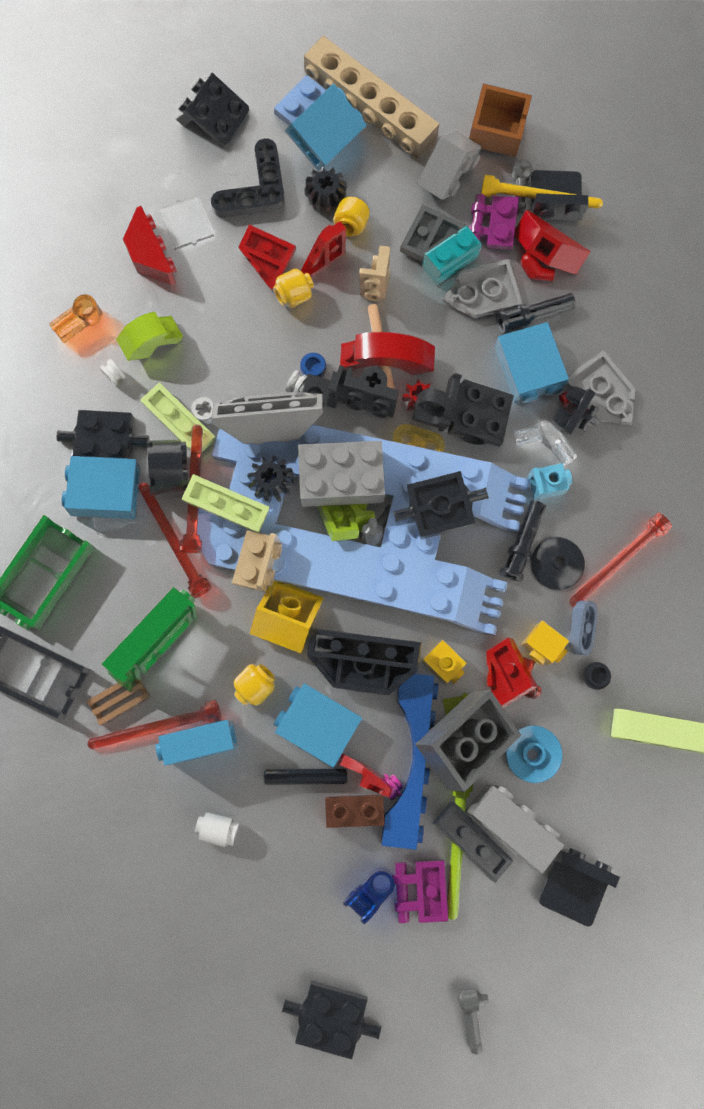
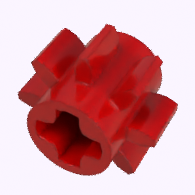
M417 379L416 384L413 386L410 384L406 385L405 390L409 394H403L402 401H408L407 411L415 409L417 396L415 395L430 388V383L425 385Z

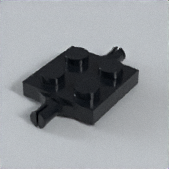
M78 410L77 424L74 431L58 430V435H56L58 442H73L72 456L129 459V453L133 445L147 446V441H150L149 435L133 434V415L130 412Z
M461 471L407 484L410 498L409 508L393 511L396 523L412 518L418 527L420 539L422 540L475 526L476 523L472 512L473 502L489 499L486 487L470 492L464 484Z
M311 981L308 994L302 1004L287 999L284 1001L282 1013L298 1016L299 1028L295 1044L352 1060L356 1043L361 1038V1035L379 1040L381 1026L365 1022L364 1013L368 996Z

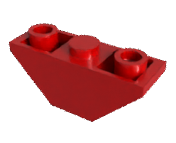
M142 206L136 207L123 237V242L137 273L170 285L175 284L176 281L173 273L177 272L172 258H166L163 253L167 249L161 235L155 236L153 230L156 229V225L151 214L146 215Z
M529 210L525 211L515 228V236L527 252L548 266L575 275L591 253V251Z

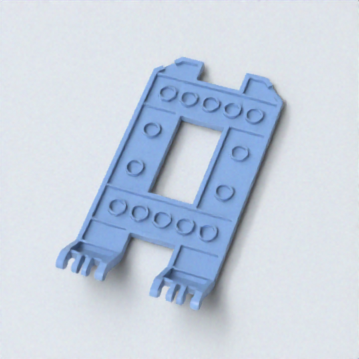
M311 425L299 439L288 442H264L262 444H243L222 429L218 431L212 457L236 463L229 490L270 507L259 533L266 535L271 533L277 534L280 543H282L280 558L275 559L272 568L275 570L274 581L446 620L481 634L496 636L498 629L496 625L483 624L478 622L480 614L491 618H500L501 611L484 607L482 603L502 607L504 601L500 598L488 597L484 593L486 588L497 592H505L508 583L493 579L465 566L435 560L441 535L421 540L418 527L413 519L410 518L396 523L393 511L409 508L410 498L407 484L461 471L464 484L470 492L486 487L489 499L473 502V516L501 530L518 533L521 525L520 522L507 520L502 517V513L504 511L517 516L523 515V507L507 502L525 505V496L511 494L508 492V487L526 491L529 489V479L517 477L490 462L317 425ZM382 440L385 497L393 498L381 547L350 540L331 541L328 535L277 524L285 494H280V502L274 496H272L270 503L265 502L264 496L257 499L254 495L255 491H251L248 487L252 481L248 479L247 475L248 473L255 472L252 468V463L260 466L262 464L261 457H265L267 462H270V458L274 455L277 457L278 462L283 459L286 460V468H292L294 472L292 476L299 477L298 445ZM272 475L271 479H266L267 483H270L272 479H276L275 476ZM196 508L190 533L209 565L235 571L246 531L249 529Z

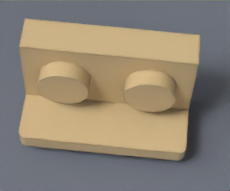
M380 246L378 256L373 255L371 269L360 268V296L365 297L367 300H386L390 275V247Z
M249 530L246 531L232 580L233 585L266 593L267 586H271L274 580L275 570L272 569L274 561L280 558L282 543H280L277 534L271 533L266 535Z

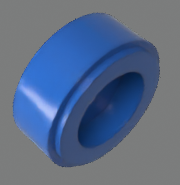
M314 352L303 356L300 362L302 375L311 374L323 377L326 372L324 357Z

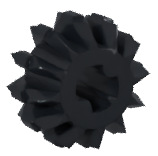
M324 166L321 167V172L312 170L311 177H307L305 180L306 186L304 188V194L308 197L310 206L316 204L318 211L322 207H326L328 213L331 210V206L338 208L340 201L346 198L347 183L343 181L344 176L342 172L335 174L334 167L326 171Z
M273 455L270 458V462H267L265 457H261L262 464L260 466L252 463V468L255 472L248 473L247 475L248 479L252 481L248 487L251 491H255L254 495L257 499L264 496L265 502L270 503L272 496H274L280 502L281 493L285 495L290 494L286 486L294 485V480L290 478L294 472L292 468H286L287 462L284 459L278 462L277 457ZM274 475L276 479H272L270 483H267L266 479L269 480Z

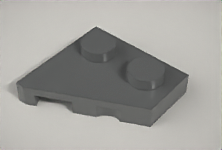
M422 205L400 246V252L423 262L425 253L453 234H457L459 230L467 225Z

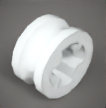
M109 359L107 361L108 365L101 366L100 369L109 381L116 386L119 379L123 380L126 377L117 365Z
M294 371L287 382L285 391L302 392L307 375L301 376L300 371Z
M207 397L196 399L192 404V414L202 424L212 422L211 416L214 402ZM207 405L210 413L205 412L203 416H200L201 414L198 409H203Z

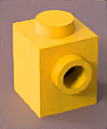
M542 620L534 627L521 646L530 652V658L536 663L550 665L554 661L559 663L568 652L565 646L569 640Z
M444 640L421 661L443 685L449 681L455 684L464 675L465 672L462 668L467 664Z

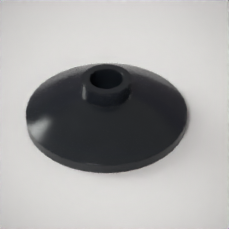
M548 538L542 541L532 553L531 569L533 575L546 588L552 590L568 589L574 586L584 573L585 561L581 550L574 542L566 538ZM557 557L564 560L563 566L556 564L555 560Z

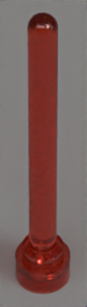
M199 424L192 427L189 482L193 474L199 477L201 474L203 428ZM188 504L186 534L180 540V552L202 553V540H200V535H197L199 508Z
M141 483L138 489L189 579L187 582L189 587L187 589L194 599L203 596L212 589L211 584L207 578H203L201 574L197 573L154 495H150L149 485Z
M659 512L651 517L647 529L569 599V604L575 607L578 601H584L655 536H664L670 531L672 524L667 517Z
M217 700L205 702L204 706H200V710L91 738L88 740L87 746L90 749H96L202 720L204 723L209 722L210 724L222 721L220 708Z

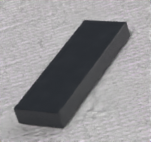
M450 801L434 820L433 824L492 882L496 883L513 862L455 802Z

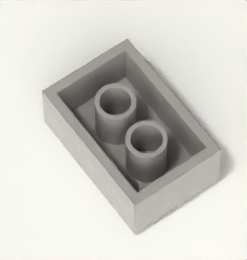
M382 440L298 445L300 500L302 507L384 503Z
M485 785L466 809V813L531 868L543 874L564 847V844L558 840L560 834L547 824L537 823L535 821L537 815L525 805H520L519 803L516 805L511 800L514 796L501 785L500 787L497 785Z

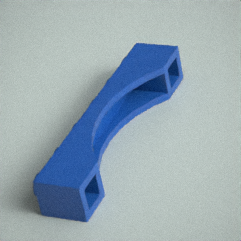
M414 674L397 689L396 702L404 713L410 729L412 763L409 777L401 793L402 796L398 797L396 802L384 814V826H382L381 835L382 846L417 850V843L423 842L424 826L419 825L420 814H425L427 797L422 796L423 785H428L430 768L425 767L426 759L415 744L429 732V728H433L435 725L436 711H431L432 699L437 700L439 684L434 683L435 676Z

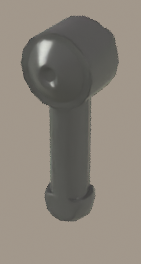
M519 160L514 165L512 178L516 185L526 186V182L530 179L533 168L527 160ZM515 196L519 197L517 213H522L526 209L525 197Z
M391 504L385 507L384 512L377 520L370 518L369 522L363 525L362 540L365 544L373 546L382 542L383 529L387 524Z
M475 988L461 990L459 1006L464 1011V1014H466L470 1051L473 1054H480L482 1052L477 1012L480 1011L483 1005L489 1003L487 994H481Z

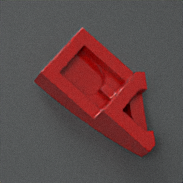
M344 754L341 755L338 765L363 774L359 786L390 798L392 788L379 773L363 762Z

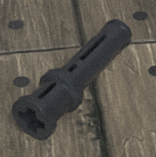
M568 293L529 306L522 303L518 304L517 308L511 310H498L496 312L498 327L502 333H506L509 329L517 326L527 327L533 320L576 308L575 297L572 293Z
M530 501L514 545L509 547L507 551L509 554L505 567L501 568L499 572L507 579L522 582L524 579L522 574L527 561L531 560L530 549L547 507L540 501Z

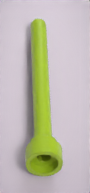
M473 784L465 792L453 790L455 803L465 813L466 800L470 798V792H473ZM453 843L451 847L447 900L448 918L450 920H455L458 917L463 854Z

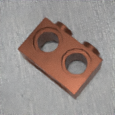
M381 794L325 797L326 828L384 826L383 795Z

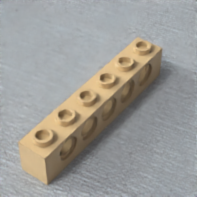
M322 36L304 55V72L314 81L316 80L326 90L333 83L336 87L342 89L347 96L348 102L362 114L364 120L380 129L385 137L393 139L401 145L406 153L419 158L437 139L439 129L437 121L325 36Z

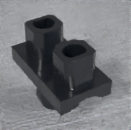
M576 386L570 387L564 399L576 406L571 414L559 407L551 419L562 428L561 432L571 435L581 418L583 420L578 428L584 432L589 424L598 426L600 421L594 416L599 408L591 405L588 412H585L596 392L591 389L583 390Z

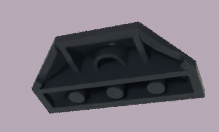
M311 628L307 657L315 664L333 688L388 696L418 672L422 642Z

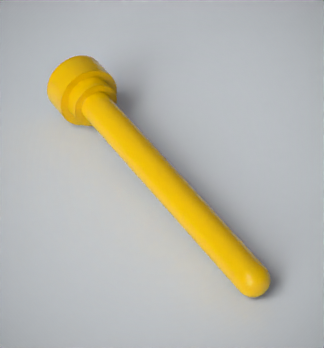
M485 174L481 188V194H484L486 197L501 193L535 199L537 193L570 194L501 183L499 179H495V176ZM588 197V208L599 209L603 206L602 199Z

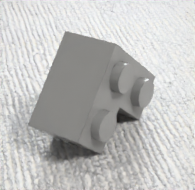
M458 131L440 136L417 184L441 200L450 195L454 196L461 184L458 181L461 174L466 173L470 169L473 170L480 159L478 153L481 146Z

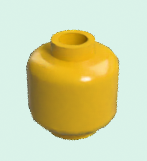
M346 197L338 205L333 217L334 224L341 221L346 228V236H357L365 229L370 216V209L363 200L357 197Z
M295 268L277 277L273 290L282 306L286 305L289 308H294L311 298V288L314 287V284L308 273L303 274L302 271Z
M263 664L248 665L234 680L235 697L244 705L248 703L260 705L274 691L275 676Z

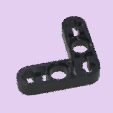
M263 138L255 144L254 151L259 185L215 192L211 197V206L216 216L226 218L272 212L283 207L285 200L277 146L273 140ZM263 149H268L270 161L265 162ZM267 170H273L277 174L273 179L263 177V173ZM271 194H275L276 201H271ZM259 195H262L263 203L259 202ZM245 196H251L255 199L254 203L249 206L243 205L241 200ZM234 198H236L237 206L235 207L233 202ZM224 200L226 203L225 207L220 208V201Z

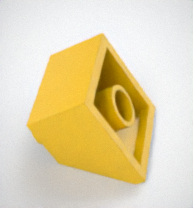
M273 580L272 585L268 587L256 608L249 634L289 650L302 653L324 597L290 584Z

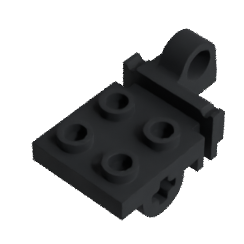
M339 365L337 372L333 371L331 380L307 374L303 392L316 391L322 393L323 407L327 403V407L335 409L338 400H342L352 410L360 411L364 409L371 411L373 415L380 418H387V416L393 418L399 390L386 387L387 376L380 368L370 367L365 369L360 379L352 377V368L346 370L343 369L344 366Z
M454 373L449 378L446 392L428 388L418 394L412 420L439 428L438 431L440 432L449 427L447 434H459L463 441L470 444L484 445L488 443L497 447L503 445L514 395L466 379L460 383L462 375Z

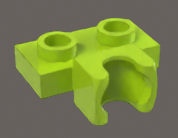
M368 504L317 506L331 541L358 538L359 533L362 532L363 525L368 523L370 518H375L374 511H367Z

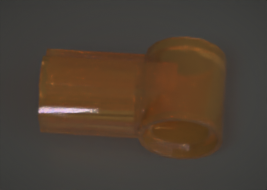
M82 294L74 300L71 308L50 322L49 325L60 340L66 343L86 327L99 324L103 318V312L91 295ZM93 307L90 313L83 314L86 308Z

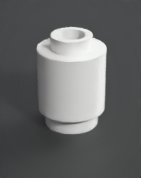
M206 812L204 817L199 816L195 827V834H199L198 840L222 847H226V845L233 846L239 823L233 822V818Z

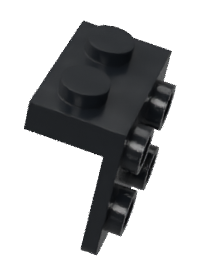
M211 72L204 79L199 77L193 84L191 90L194 93L190 99L186 97L179 105L178 110L180 114L176 120L183 127L193 120L221 146H225L248 114L249 106Z
M534 170L531 174L532 188L570 194L537 193L535 199L531 198V212L541 219L582 220L589 202L588 195H582L581 173L577 171Z
M570 848L568 853L560 850L554 858L538 901L542 906L589 927L595 920L607 886L610 885L616 888L620 877L611 873L613 867L596 860L595 865L584 861L586 855Z

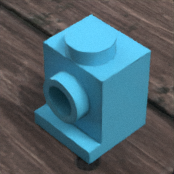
M563 463L533 468L528 474L534 500L565 494L570 489L569 485L572 484L571 472L569 469L564 470ZM554 475L556 482H551L549 476Z

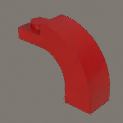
M370 332L357 334L354 341L341 344L340 365L344 366L343 369L346 370L348 368L355 370L369 366H389L401 369L412 376L434 371L435 346L415 336L392 332Z

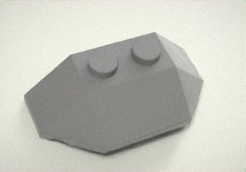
M305 392L244 396L228 400L225 403H214L211 420L212 424L243 444H262L272 441L288 442L299 439L323 414L322 394Z

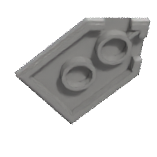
M510 259L460 270L454 283L442 300L472 318L495 314L498 310H511L517 308L518 304L523 303Z
M604 350L568 375L569 380L566 385L569 389L571 386H576L583 390L591 389L596 392L586 409L588 411L591 405L598 407L599 409L594 416L596 419L608 423L633 425L636 389Z

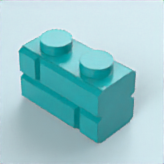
M465 226L457 234H453L425 253L422 267L438 286L478 259L479 251L482 247L481 242L469 227Z

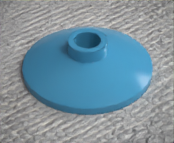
M526 726L519 729L518 731L521 736L506 750V760L509 768L519 779L526 782L541 783L549 780L557 773L562 763V748L559 740L551 731L540 726ZM530 749H534L537 753L536 758L533 760L529 759L527 755Z

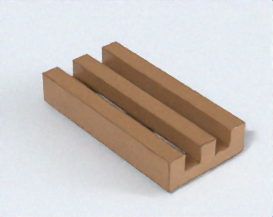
M141 679L139 681L134 680L137 685L130 692L126 690L99 707L97 706L98 702L124 687L117 683L86 701L100 726L151 697ZM137 691H141L142 695L103 717L101 712Z

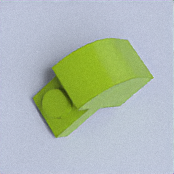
M154 311L143 314L128 323L116 340L127 361L149 358L158 346L179 343L183 335L172 315L158 317Z

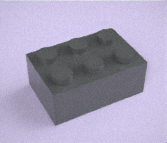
M476 690L470 692L415 745L447 790L465 792L521 734L491 690Z

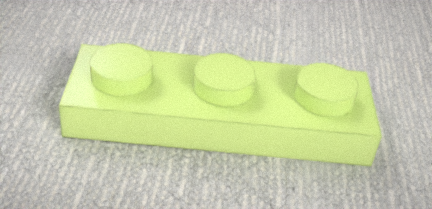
M160 382L140 400L177 439H180L181 442H186V447L196 457L216 440L215 436Z
M194 474L182 497L183 502L258 533L270 510V507Z

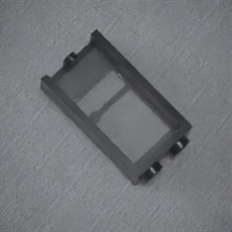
M0 626V691L57 719L65 720L91 669Z

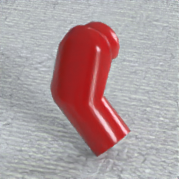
M529 252L522 256L521 267L529 279L553 282L555 269L541 267L537 258Z

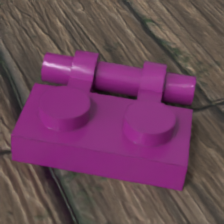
M476 194L475 203L471 207L473 219L469 229L479 241L480 238L488 239L487 249L513 250L519 197L493 196L492 205H486V196L484 194ZM483 217H490L489 227L482 226Z
M444 860L415 861V873L410 874L407 873L406 862H395L393 884H396L397 901H394L395 911L398 912V923L410 922L409 911H418L419 923L448 921ZM408 884H416L417 900H408Z

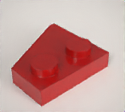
M341 221L333 226H326L318 235L301 269L303 274L308 273L310 277H313L346 254V228Z
M250 224L238 246L243 256L269 289L274 292L273 287L276 285V279L286 272L296 251V246Z
M508 637L486 651L487 666L489 668L487 687H491V692L502 708L538 687L513 638Z

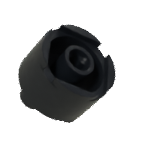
M180 439L147 441L150 495L184 494L183 491H186L189 484L188 468H182V465H187L186 442H181Z

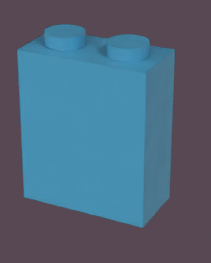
M333 83L284 131L316 170L319 171L322 166H326L360 133L367 124L363 121L362 114L348 102L344 91Z
M548 322L498 336L494 348L509 390L514 395V403L519 401L529 403L536 400L539 395L547 393L548 396H552L563 391L569 378Z
M71 456L70 465L65 467L67 490L62 493V506L70 516L136 519L141 472L137 460Z
M305 683L301 688L296 686L288 699L292 703L288 711L284 712L282 710L273 724L277 727L275 733L334 768L362 717Z
M230 720L158 736L159 743L155 744L158 760H163L164 766L239 749L233 721Z

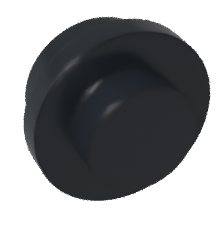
M593 662L585 667L583 680L591 689H604L611 681V672L605 664Z

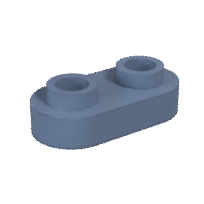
M578 601L572 610V626L568 636V646L575 655H589L593 649L598 619L597 606L593 601Z

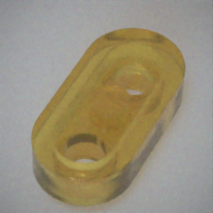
M402 424L393 433L392 442L427 449L426 446L428 444H432L435 446L434 451L443 452L445 449L443 437L436 432L410 424ZM408 437L410 442L403 443L401 438Z

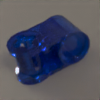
M385 867L375 868L361 884L351 891L342 904L345 907L349 906L361 917L360 922L366 924L378 911L382 903L392 894L395 886L393 874ZM384 875L390 880L388 887L385 889L376 888L373 881L377 876Z

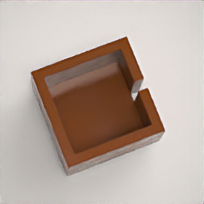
M483 83L469 139L480 145L481 149L516 157L532 95Z

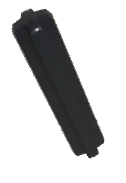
M266 769L264 771V783L266 785L346 784L347 770Z

